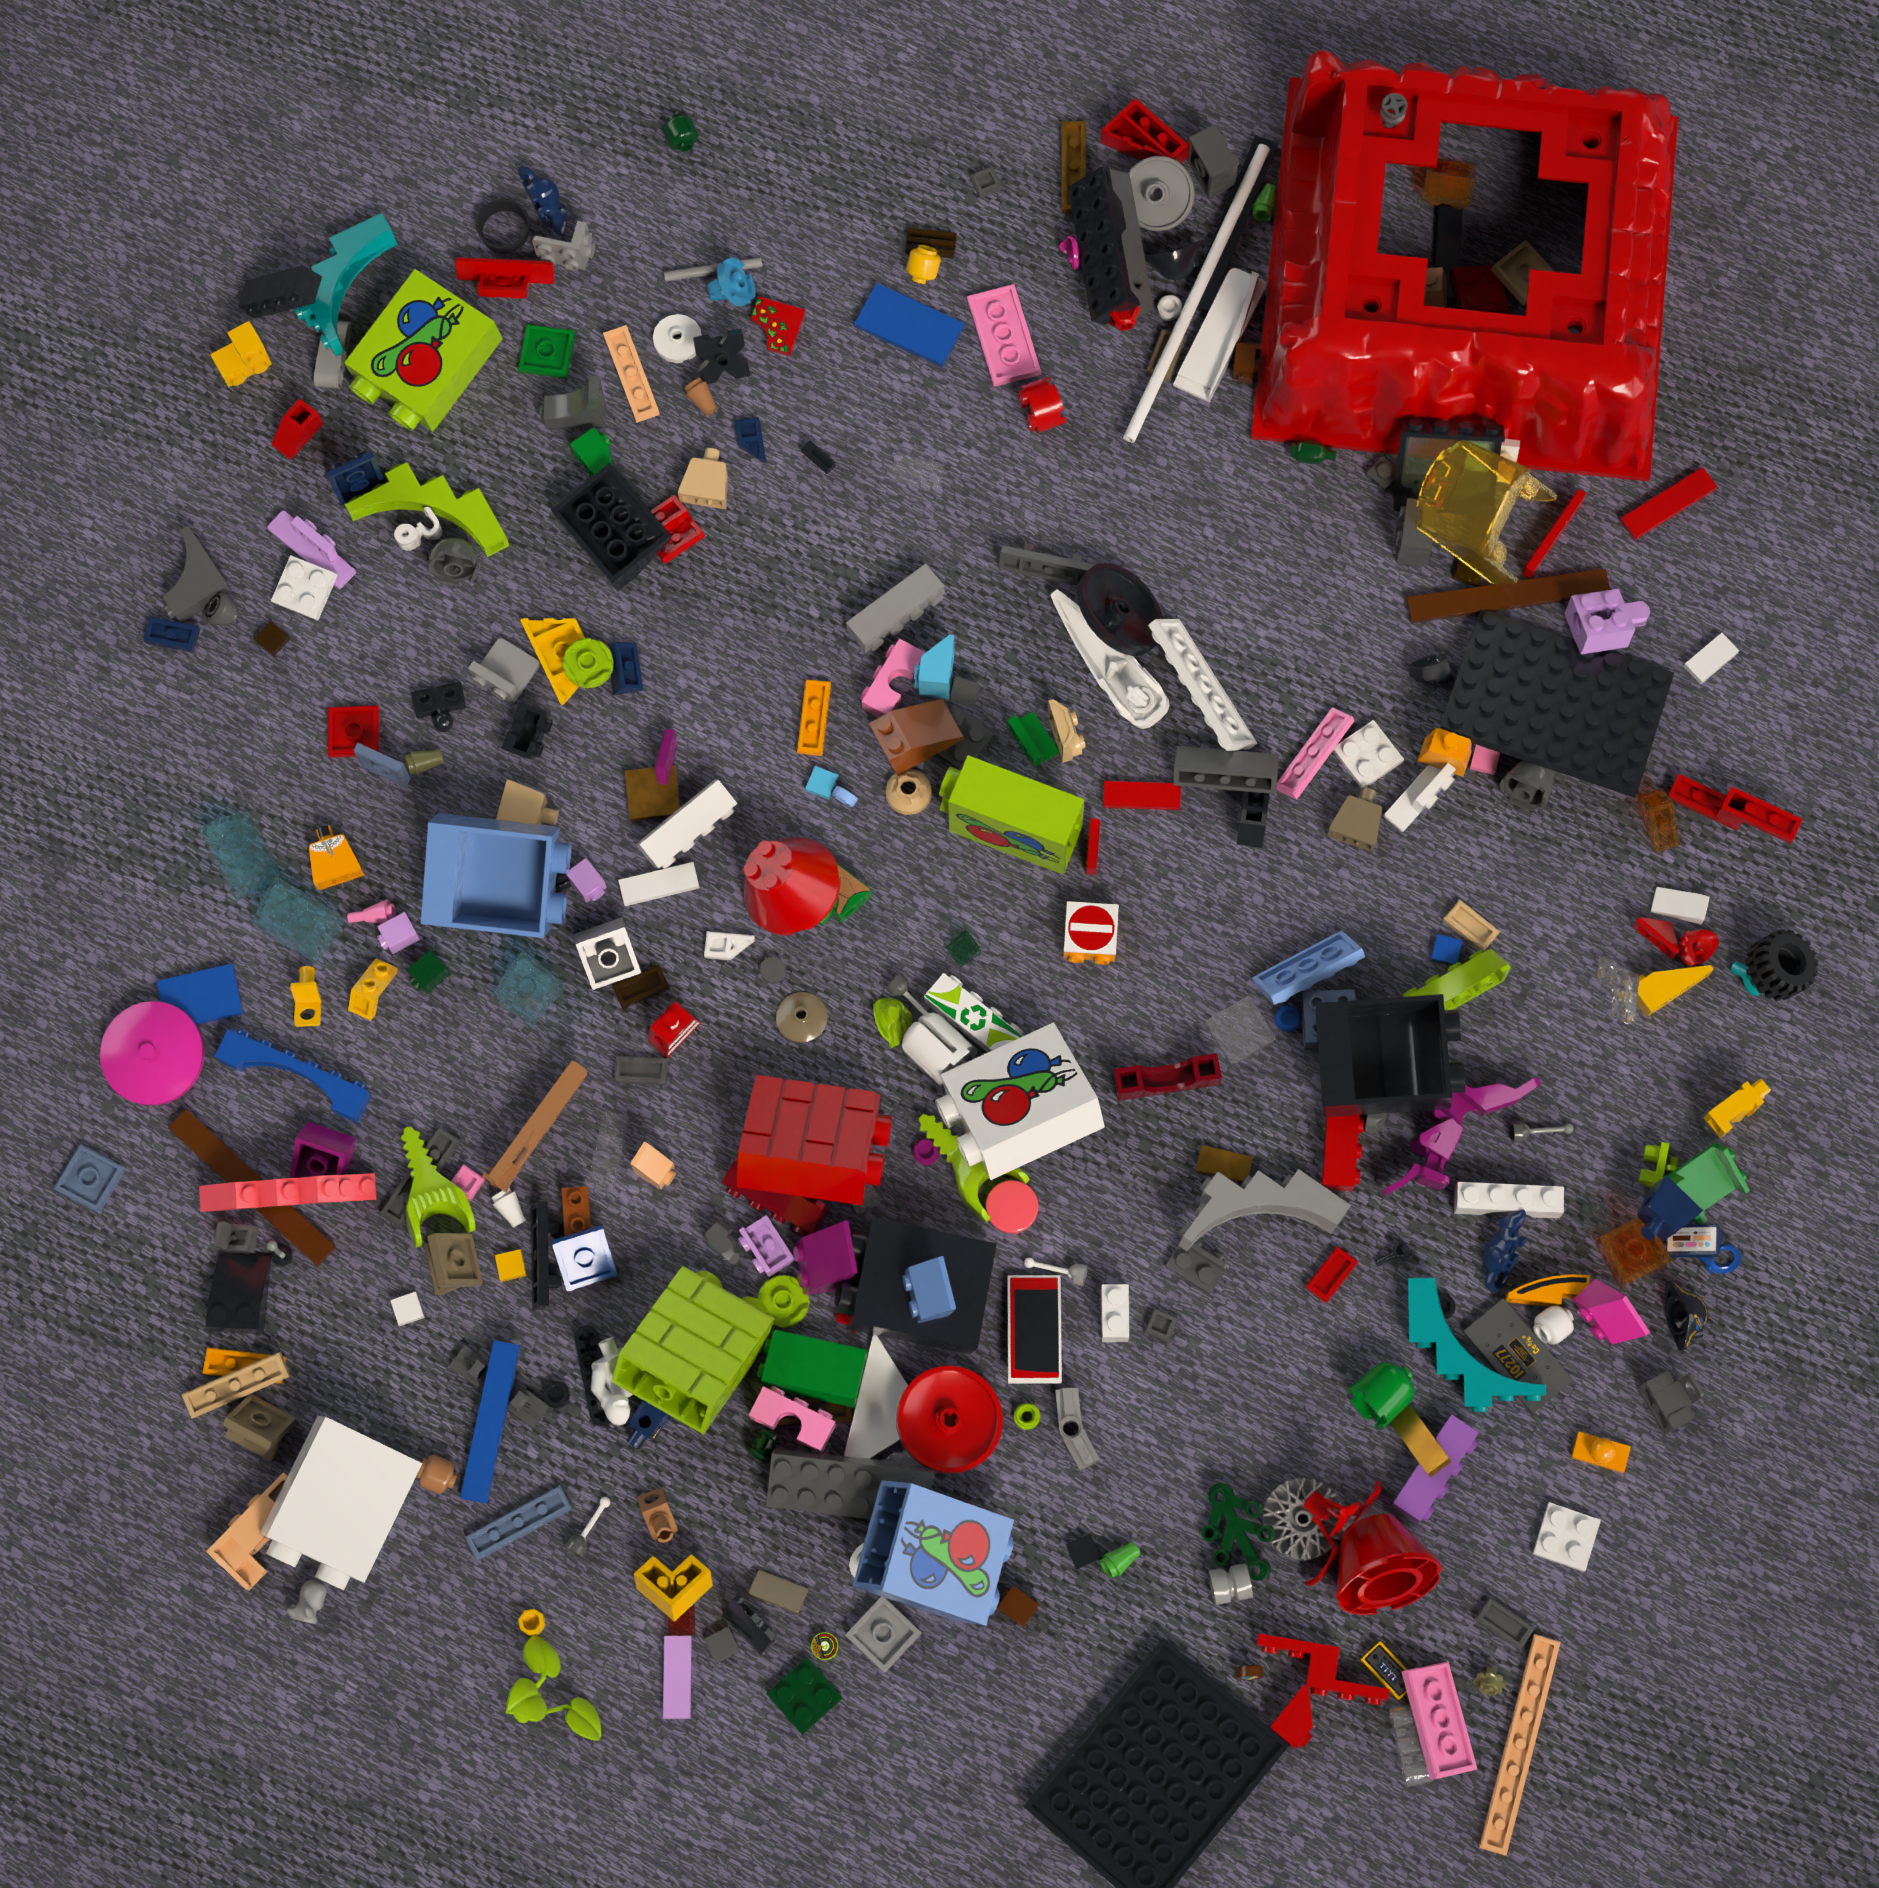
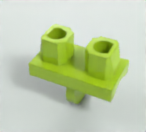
M1662 1142L1661 1146H1645L1643 1161L1657 1163L1656 1171L1641 1169L1639 1185L1651 1188L1653 1184L1663 1178L1664 1174L1669 1175L1679 1168L1677 1167L1678 1158L1671 1157L1669 1165H1666L1670 1143Z

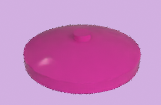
M156 1001L135 1004L117 1015L106 1029L100 1047L101 1068L113 1090L129 1101L150 1106L172 1102L189 1091L201 1073L205 1057L203 1037L194 1020L181 1009Z

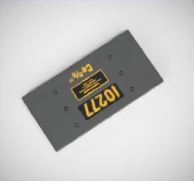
M1504 1298L1462 1332L1496 1373L1520 1382L1546 1385L1547 1395H1541V1401H1525L1524 1395L1517 1396L1531 1414H1534L1573 1381L1571 1376Z

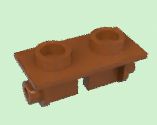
M588 1186L561 1188L565 1236L591 1229Z

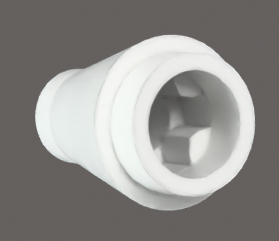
M510 1187L506 1193L501 1191L492 1197L493 1206L513 1228L526 1221L516 1192H512Z

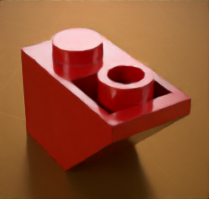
M299 398L283 416L272 441V447L291 461L323 426L319 413Z

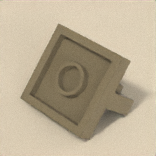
M434 1233L427 1236L429 1243L425 1244V1250L435 1295H444L460 1287H477L483 1284L472 1233Z
M250 1394L225 1417L223 1426L228 1428L225 1437L272 1461L278 1453L283 1436L293 1427L296 1418Z

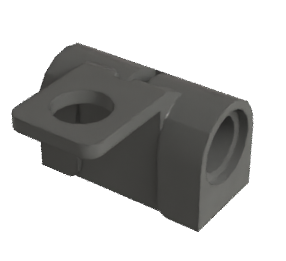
M1668 1370L1637 1388L1664 1435L1695 1419L1696 1415L1690 1405L1704 1397V1392L1692 1373H1688L1678 1381H1675ZM1689 1382H1690V1383L1692 1384V1386L1694 1387L1695 1393H1694V1392L1692 1391V1389L1690 1388Z

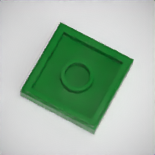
M527 324L518 371L567 379L576 332L574 330Z

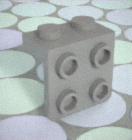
M577 221L571 243L540 236H534L532 240L539 261H551L554 264L563 265L571 271L585 270L588 259L593 257L595 251V244L592 243V233L589 232L587 223Z
M500 638L495 642L481 664L473 660L468 670L471 680L476 685L482 688L485 686L497 698L503 701L506 699L514 704L539 669L540 663L536 658L505 639Z

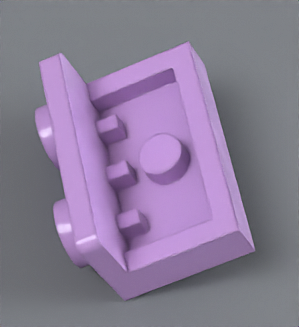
M767 1215L744 1229L742 1227L739 1229L742 1236L738 1240L746 1252L751 1249L756 1258L752 1262L760 1274L765 1271L767 1276L770 1277L795 1261Z

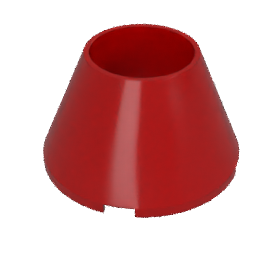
M1389 1514L1368 1516L1351 1524L1342 1534L1336 1598L1339 1606L1344 1611L1352 1614H1377L1376 1609L1390 1605L1392 1610H1396L1417 1601L1429 1593L1440 1581L1439 1573L1442 1571L1439 1560L1395 1516Z

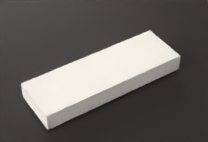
M693 862L618 880L625 906L700 888Z

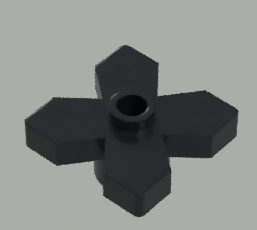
M742 329L729 330L724 336H716L714 338H711L709 335L693 338L696 355L706 359L698 367L700 378L703 382L706 381L707 384L716 383L724 370L735 379L750 376L747 358L738 355L745 346Z

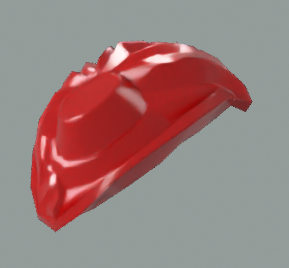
M1705 929L1687 930L1680 938L1679 948L1681 951L1679 955L1683 963L1691 967L1701 966L1716 951L1719 945L1717 934Z

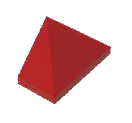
M1639 917L1636 920L1633 928L1673 960L1680 951L1673 924L1669 921Z

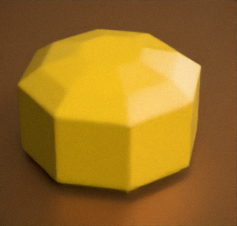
M536 1609L524 1610L518 1619L520 1630L529 1636L540 1634L546 1626L544 1615Z

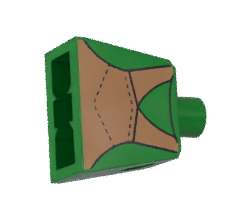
M839 864L837 866L839 878L841 879L839 895L830 913L819 923L821 926L831 916L842 923L872 896L871 889Z

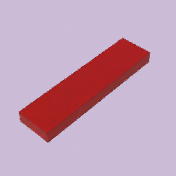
M1702 467L1623 516L1620 522L1635 541L1712 493L1718 486Z
M1581 489L1575 492L1525 565L1522 576L1527 579L1532 578L1584 502L1587 493Z

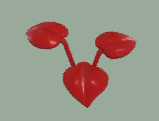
M1378 1480L1375 1482L1374 1492L1361 1507H1359L1360 1501L1345 1507L1332 1501L1330 1498L1327 1499L1317 1490L1304 1503L1302 1507L1314 1516L1312 1521L1318 1525L1332 1548L1328 1561L1320 1574L1311 1580L1303 1582L1306 1586H1313L1319 1582L1332 1568L1340 1550L1331 1537L1345 1526L1348 1518L1352 1515L1356 1516L1353 1519L1356 1522L1371 1508L1383 1487ZM1335 1508L1339 1509V1514L1335 1512ZM1330 1516H1333L1338 1521L1329 1535L1320 1520L1323 1519L1326 1522Z

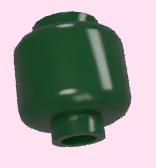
M674 114L666 120L663 133L670 148L676 151L680 150L681 152L691 150L698 140V132L692 119L683 114Z

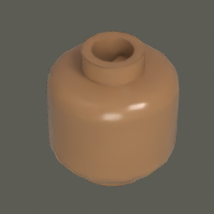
M434 1454L430 1455L428 1459L423 1458L421 1461L422 1465L416 1475V1478L419 1479V1485L437 1494H442L447 1487L452 1489L458 1475L453 1472V1462Z

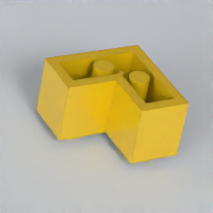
M250 321L227 332L232 343L210 354L228 388L232 385L238 386L242 384L247 377L263 373L267 370L268 366L272 365L264 345Z
M692 1554L673 1572L652 1556L634 1573L637 1590L674 1622L713 1586L711 1571Z

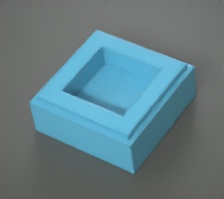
M815 766L805 790L829 800L839 775Z

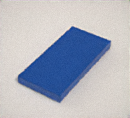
M876 283L856 319L854 327L943 368L965 327V323Z

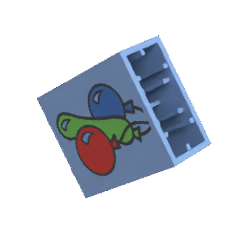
M881 1480L852 1587L953 1621L986 1626L989 1616L994 1613L999 1603L1000 1594L997 1583L1002 1565L1008 1560L1013 1550L1014 1543L1011 1530L1014 1520L912 1483Z

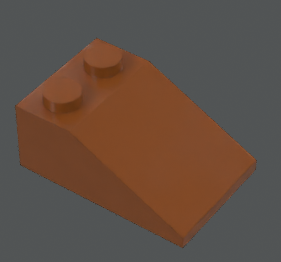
M943 699L893 710L869 723L897 776L964 739Z

